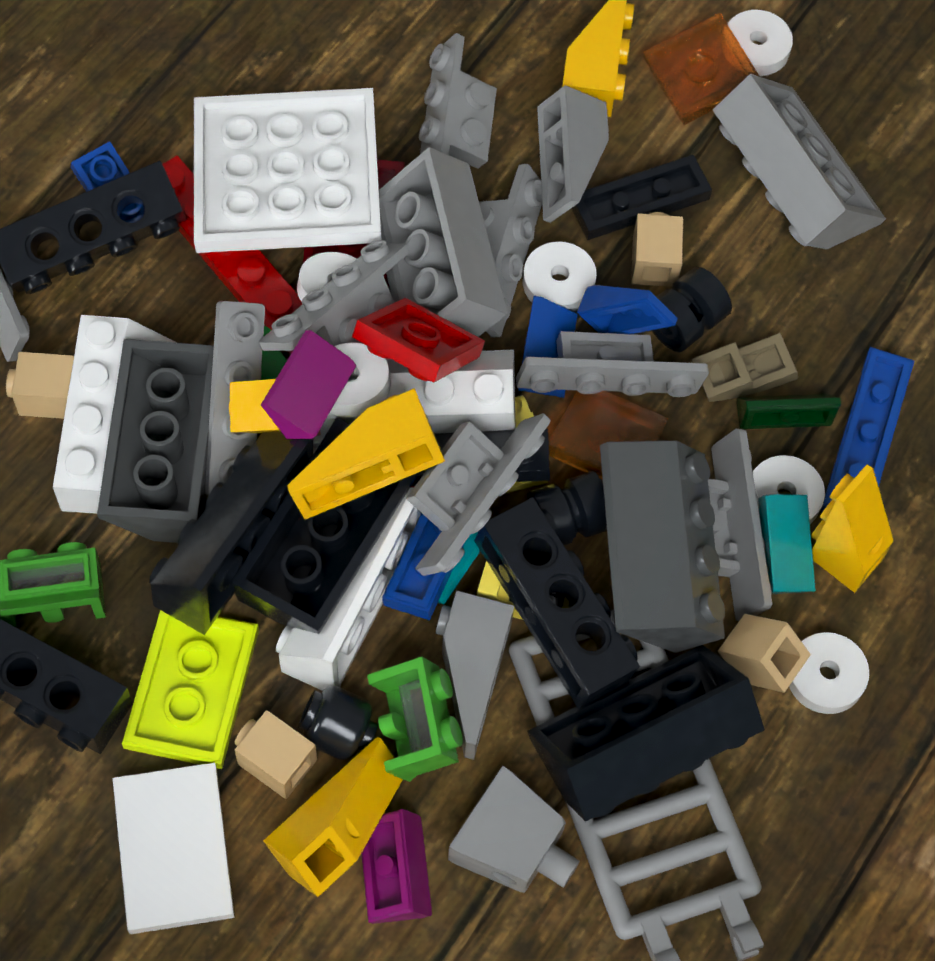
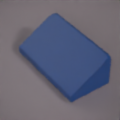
M534 296L523 361L526 357L558 358L556 340L561 331L575 332L578 314L543 297ZM518 389L519 391L563 398L565 397V390H554L551 392L539 393L533 391L532 389Z

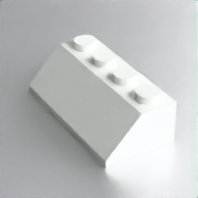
M81 315L53 489L61 511L97 514L124 339L177 342L129 318Z
M514 350L482 351L478 359L435 383L420 380L412 376L405 366L390 358H385L388 363L391 380L387 398L415 388L434 433H454L460 424L468 421L480 431L516 429ZM349 378L348 381H353L356 378ZM329 413L320 429L322 440L336 418L351 424L359 416L341 417Z
M409 488L321 632L317 634L290 626L284 628L276 645L282 673L322 691L332 685L340 687L383 604L382 596L421 515V512L406 499L413 488Z

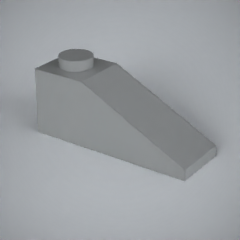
M564 85L537 106L543 220L549 223L580 202L609 141L607 103L567 85Z
M456 590L452 607L443 605L436 634L443 635L442 654L445 669L453 688L452 702L456 720L463 736L462 750L464 758L474 760L510 632L514 605Z

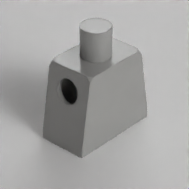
M504 766L501 767L450 844L448 860L452 863L523 893L526 892L538 872L564 888L580 863L578 859L556 846L566 824L563 817Z

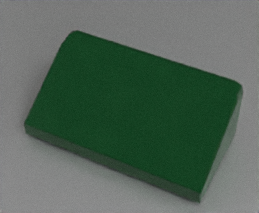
M830 394L738 397L736 403L739 427L742 429L831 426L841 406V399Z

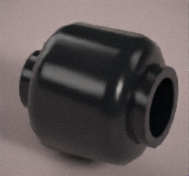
M332 685L326 687L322 693L316 690L312 693L302 713L298 728L305 730L304 737L316 745V750L339 760H347L354 755L357 749L363 750L372 742L378 723L371 721L372 705L370 701L343 688Z

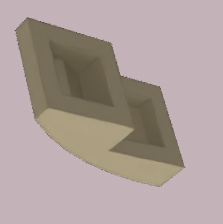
M781 333L739 349L736 342L692 359L693 363L708 364L709 374L702 386L709 402L751 395L798 379V372Z

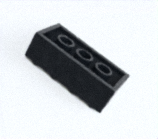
M336 418L305 468L350 424ZM419 473L306 520L303 518L290 493H288L231 581L237 600L279 624L319 634Z
M263 432L252 447L246 445L240 451L233 465L234 472L225 484L218 482L207 498L206 509L197 521L191 519L185 525L179 536V546L169 559L166 557L162 558L153 569L149 583L151 584L154 607L203 635L207 633L235 592L231 581L289 493L287 485L305 468L312 457L314 438L286 439L282 432Z
M700 645L629 680L582 708L578 709L575 707L527 732L563 799L586 822L592 818L609 814L614 810L615 806L639 794H647L654 791L660 783L682 772L699 768L705 760L727 749L742 746L747 742L748 738L765 729L749 678L704 645Z

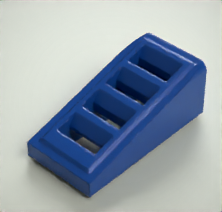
M593 285L586 288L577 311L598 333L634 334L675 326L678 319L649 290Z

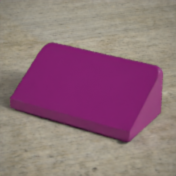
M305 330L261 403V406L286 439H312L321 429L356 368V364L349 356L312 330Z
M404 809L385 813L361 853L368 923L376 924L429 917L432 915L421 817Z

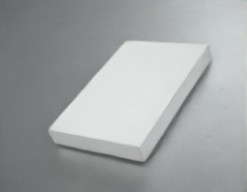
M208 763L113 778L129 934L235 918L216 764Z

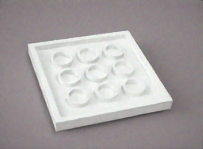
M373 88L194 97V245L196 253L369 244L381 240Z

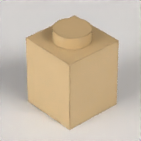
M662 212L637 214L633 234L631 284L672 287L673 283L679 279L682 267L683 217L669 216Z
M31 352L18 353L16 369H9L7 374L6 392L8 397L13 398L19 416L64 419L74 356Z
M749 614L742 616L718 650L727 663L749 678L751 685L785 693L811 655L787 622Z
M268 710L263 713L258 721L254 719L249 720L235 739V744L237 745L235 754L238 765L285 799L290 796L317 761L316 745Z

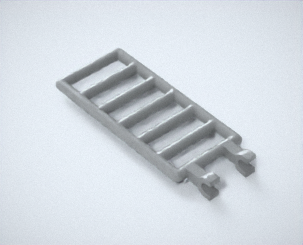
M611 610L610 619L615 626L614 610ZM583 634L576 635L577 642L590 638ZM533 635L512 642L509 646V654L538 726L554 718L549 700L569 693L559 677L541 682L531 656L543 653ZM639 640L643 649L637 651V662L640 667L636 672L648 668L653 669L669 661L663 648ZM710 759L705 760L699 768L693 770L698 785L597 819L592 818L585 822L567 804L614 931L620 939L628 940L642 935L651 961H680L665 927L719 908L728 928L730 940L738 961L759 954L758 949L763 948L764 943L757 927L751 921L743 900L759 894L762 887ZM707 804L718 832L612 867L602 842L603 838ZM726 851L737 880L633 916L630 915L620 889L621 886Z

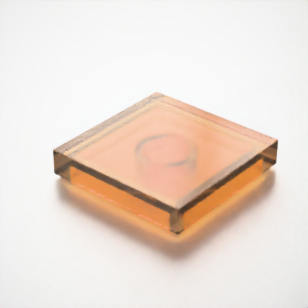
M721 13L643 52L647 65L683 125L713 111L749 74L759 76Z
M577 391L549 438V456L584 472L593 470L603 480L601 444L606 442L659 441L669 418L607 391L595 394H582Z

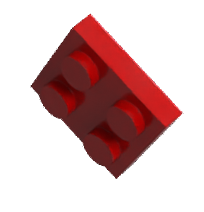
M403 298L358 319L352 338L367 345L368 350L372 354L382 358H390L408 368L412 376L434 383L478 359L485 344V340L407 298Z

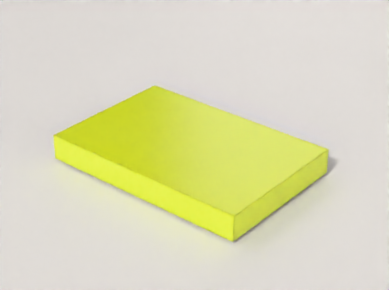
M160 610L122 741L123 748L199 765L215 763L218 769H222L259 632L258 624L218 616L207 633L203 635Z

